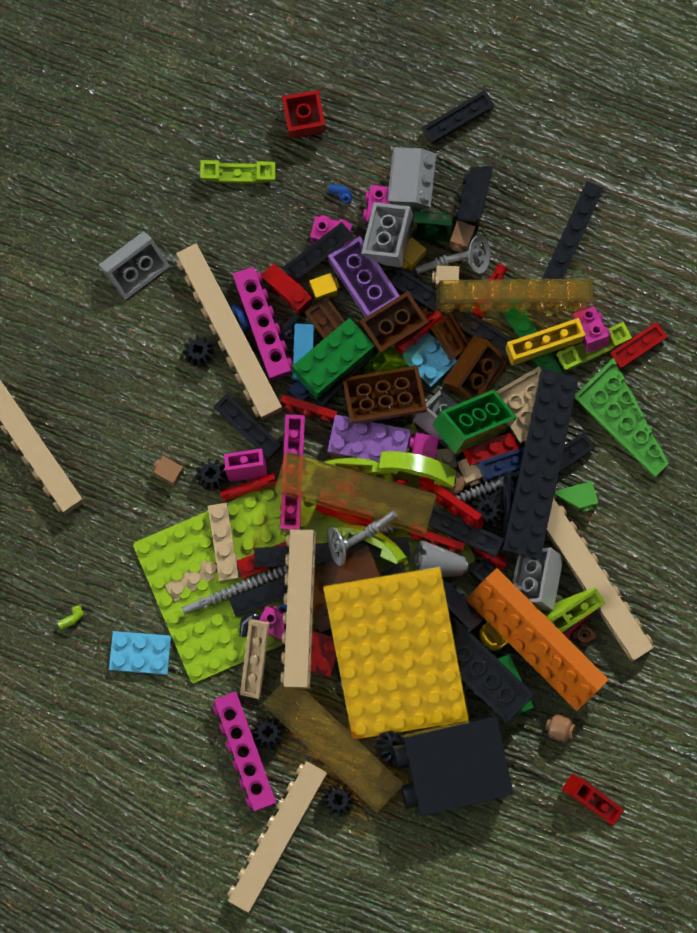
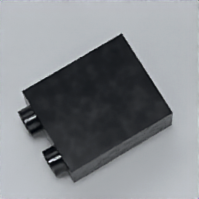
M489 714L467 721L399 735L401 745L392 747L397 770L406 768L409 784L400 786L404 806L406 809L414 807L415 813L420 816L514 795L497 716Z

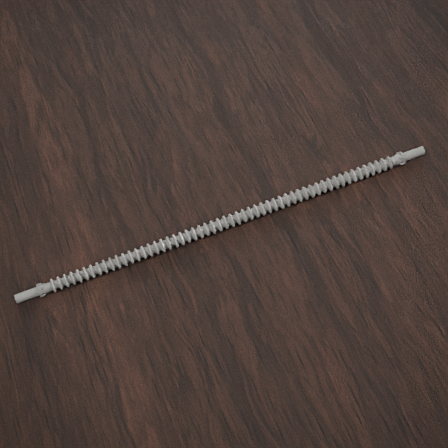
M504 475L499 476L494 481L491 479L490 483L486 481L485 485L480 484V487L475 486V489L470 488V491L465 490V493L460 492V495L456 494L454 496L465 503V500L470 501L472 497L476 499V496H481L482 493L486 495L487 491L491 493L492 489L496 491L497 487L503 486ZM434 502L433 506L445 511V508H447ZM403 515V518L400 519L398 517L396 521L393 519L391 523L389 522L382 527L380 533L387 535L389 531L393 532L394 529L398 530L399 527L403 528L404 525L409 526V523L414 524L416 520ZM278 566V569L273 568V571L268 570V573L263 572V575L257 574V577L252 576L251 580L247 578L246 582L242 580L241 584L237 582L236 586L231 585V588L226 587V590L221 589V592L216 591V594L210 593V596L201 597L199 601L182 607L184 614H187L202 607L204 609L212 603L216 604V601L221 602V599L227 600V597L236 596L238 592L242 594L243 590L247 592L248 588L252 590L253 586L258 587V584L263 585V582L268 583V580L274 581V578L279 579L280 575L284 577L285 573L288 574L289 566Z

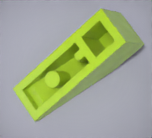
M596 587L560 600L555 603L554 611H543L542 613L563 632L604 605L605 601Z

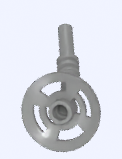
M475 236L470 243L468 251L449 256L443 255V258L440 256L439 259L435 258L434 261L415 267L417 274H420L437 266H448L449 263L468 259L470 267L475 273H483L490 261L489 243L484 236Z
M393 510L377 522H372V524L365 527L364 531L348 540L343 539L335 527L330 528L327 536L328 546L334 562L338 566L344 565L346 550L367 537H373L377 532H380L382 527L397 517L396 512Z

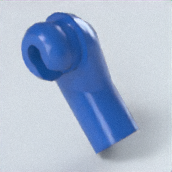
M329 184L328 193L337 194L345 204L352 201V194L346 186Z
M238 304L232 305L231 310L239 320V326L242 331H247L250 328L248 317Z

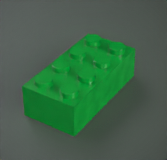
M349 318L293 364L292 373L317 400L374 353L375 345Z
M493 389L441 411L432 426L451 450L457 454L507 432L517 417Z

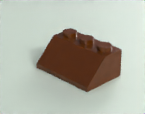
M407 291L360 320L359 326L375 345V348L382 353L429 322Z
M473 336L443 383L455 394L467 401L490 391L509 361L488 340Z

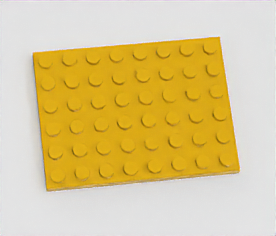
M441 567L323 587L353 740L379 736V734L387 733V731L398 733L469 720Z

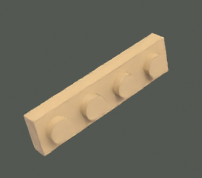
M227 503L208 506L219 581L239 579Z
M206 560L200 564L201 569L198 573H192L189 570L183 574L181 580H173L165 585L174 602L181 599L179 594L183 592L184 587L189 588L190 592L197 589V583L200 579H205L207 582L212 580L218 572L217 564L213 562L207 563Z
M249 620L240 691L242 696L257 699L261 697L270 622Z

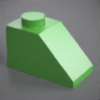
M592 481L560 489L554 493L557 500L577 511L583 510L584 513L595 510V507L598 505Z

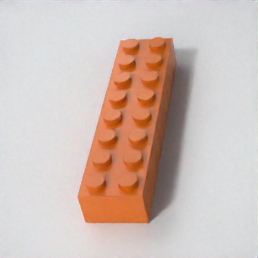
M498 568L486 577L466 599L576 711L609 680Z

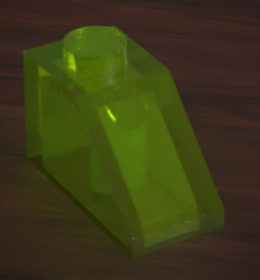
M388 348L382 353L378 351L361 371L364 375L400 369L406 365L403 355L398 353L395 348Z

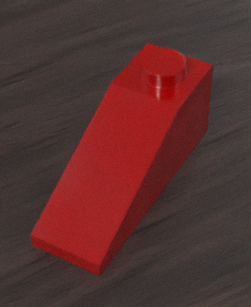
M274 263L261 274L262 279L298 316L312 304V297Z
M573 774L570 775L561 789L562 792L612 826L615 825L624 811L623 808L583 778Z

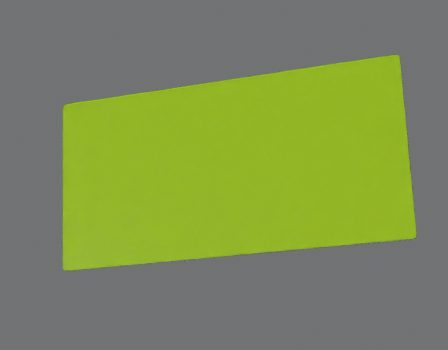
M414 424L402 427L411 430V435L418 433ZM330 458V459L325 460V461H323V462H326V461H329V460H333V459H337V458ZM316 465L303 470L300 530H314L316 532V543H328L327 536L330 528L349 525L347 522H342L335 517L315 510L322 494L376 515L374 518L375 522L393 511L381 504L359 499L351 500L350 497L335 495L337 482L350 485L351 474L338 473L337 480L318 479L315 470ZM401 471L393 474L394 479L408 480L407 492H402L432 506L434 505V498L430 495H424L419 489L418 479L421 476ZM282 479L278 481V485L262 489L261 492L255 491L227 502L234 551L239 559L254 554V548L272 547L286 541L287 535H290V533H281ZM445 508V512L453 515L449 509ZM209 511L136 541L133 547L190 681L197 683L243 663L247 637L239 636L240 621L246 614L235 617L229 601L230 597H227V600L221 599V602L216 601V604L212 603L207 608L203 609L202 607L187 614H184L182 607L199 601L201 597H208L210 593L216 594V591L221 592V589L226 590V587L236 586L237 582L241 584L243 578L238 565L239 579L220 582L217 572L214 578L208 582L205 579H200L197 583V589L190 592L189 588L184 587L183 592L179 594L181 599L174 602L165 585L173 580H181L183 574L189 570L192 573H198L201 569L200 564L206 560L207 563L213 562L217 564ZM396 512L397 517L394 519L395 521L398 520V517L400 519L403 518V514ZM414 521V524L409 523V526L412 525L448 538H452L420 522ZM404 525L403 528L399 527L398 530L394 529L393 532L389 531L387 535L385 533L383 535L388 538L409 537L411 556L406 557L405 561L399 564L407 572H411L417 569L416 564H413L417 544H420V542L410 539V536L407 535L409 526ZM465 544L463 552H458V554L464 556L465 561H468L469 565L475 561V557L470 546ZM385 558L375 559L381 573L391 563V561ZM284 599L269 604L267 606L271 608L273 605L280 609V605L282 601H284ZM266 606L253 611L262 615ZM313 619L312 631H317L318 628ZM268 635L266 652L284 644Z

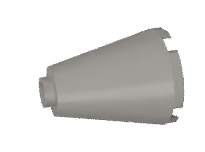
M420 540V544H417L413 564H416L417 569L413 571L441 567L442 578L462 576L464 572H467L468 561H465L464 556L426 541Z

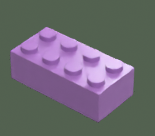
M359 236L328 255V262L364 317H367L399 297V294L378 262L361 254L364 241Z
M335 415L327 454L328 457L337 459L363 458L379 463L380 455L383 451L407 452L411 430L374 422L351 425L349 417Z

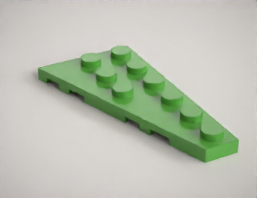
M613 358L575 394L574 400L655 478L669 463Z

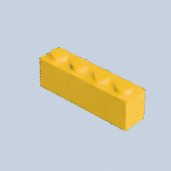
M579 318L509 341L506 344L505 350L513 366L583 342L585 333Z

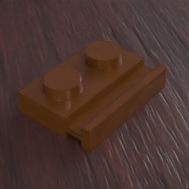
M325 297L322 301H319L304 312L323 339L345 322L328 297Z
M451 313L445 314L443 318L430 327L449 360L455 358L469 344Z

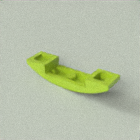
M200 160V179L235 184L275 181V162L257 161L256 164L219 163L218 160Z
M624 322L608 328L611 338H609V346L587 353L583 343L556 353L564 370L566 371L589 362L630 340L632 337Z
M383 451L380 455L378 470L393 474L402 471L433 479L436 485L452 489L454 487L456 470L445 463L408 452Z
M338 458L315 466L318 479L337 480L338 473L373 475V478L378 481L394 483L392 473L378 470L379 463L369 459Z
M353 524L335 527L342 538L346 540L365 530V526ZM377 532L373 537L369 536L364 539V541L382 549L380 557L395 564L405 561L406 556L402 550L382 533Z

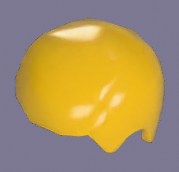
M488 622L479 629V640L487 649L497 651L507 645L508 642Z

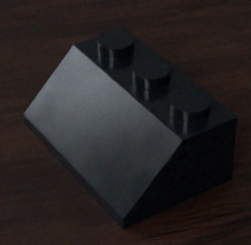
M493 166L471 167L469 173H465L462 184H465V190L460 191L458 201L461 202L460 209L456 208L454 219L475 226L477 231L487 197Z
M443 578L449 612L472 634L485 619L466 601L468 597L456 590L457 587L451 580L447 581Z

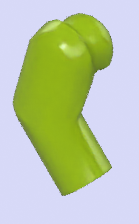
M81 606L73 607L71 609L73 615L58 621V626L61 630L74 625L84 616Z

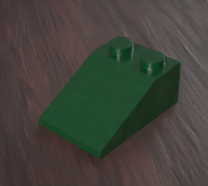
M427 210L415 212L412 238L449 243L452 215L446 212L434 214Z

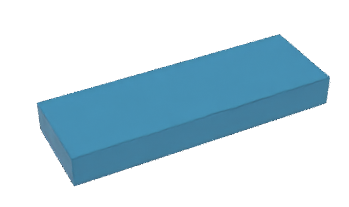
M294 325L293 364L313 349L314 325ZM293 374V380H298L297 377Z

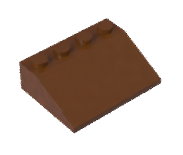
M418 366L342 378L351 425L427 412Z
M368 545L346 554L345 563L342 566H338L332 560L315 568L313 619L320 633L331 628L324 586L382 576Z

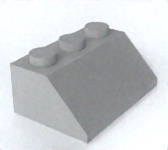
M393 148L387 202L410 206L411 210L414 211L430 208L436 153L422 148Z
M374 202L361 254L382 265L402 267L414 220L411 207Z
M144 231L99 264L107 278L125 300L170 267L153 239Z
M440 389L426 402L427 412L418 413L413 422L429 435L438 437V442L446 449H451L432 424L441 411L458 403ZM463 451L455 454V456L458 457Z
M543 548L539 561L521 556L517 557L513 584L540 611H554L563 556L553 548Z

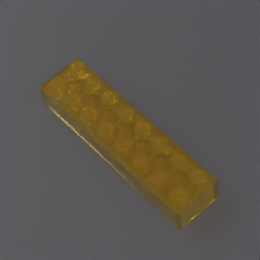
M592 279L440 280L436 286L437 309H441V312H453V309H460V312H471L472 309H479V312H489L491 309L507 312L510 311L509 308H517V311L520 312L528 311V308H536V311H547V308H555V311H565L566 308L581 311L593 302Z
M287 451L275 487V493L376 522L394 510L397 517L387 525L421 535L426 534L437 495Z
M282 683L263 702V706L374 813L377 814L401 789L400 786L404 785L305 689L285 688L284 683Z

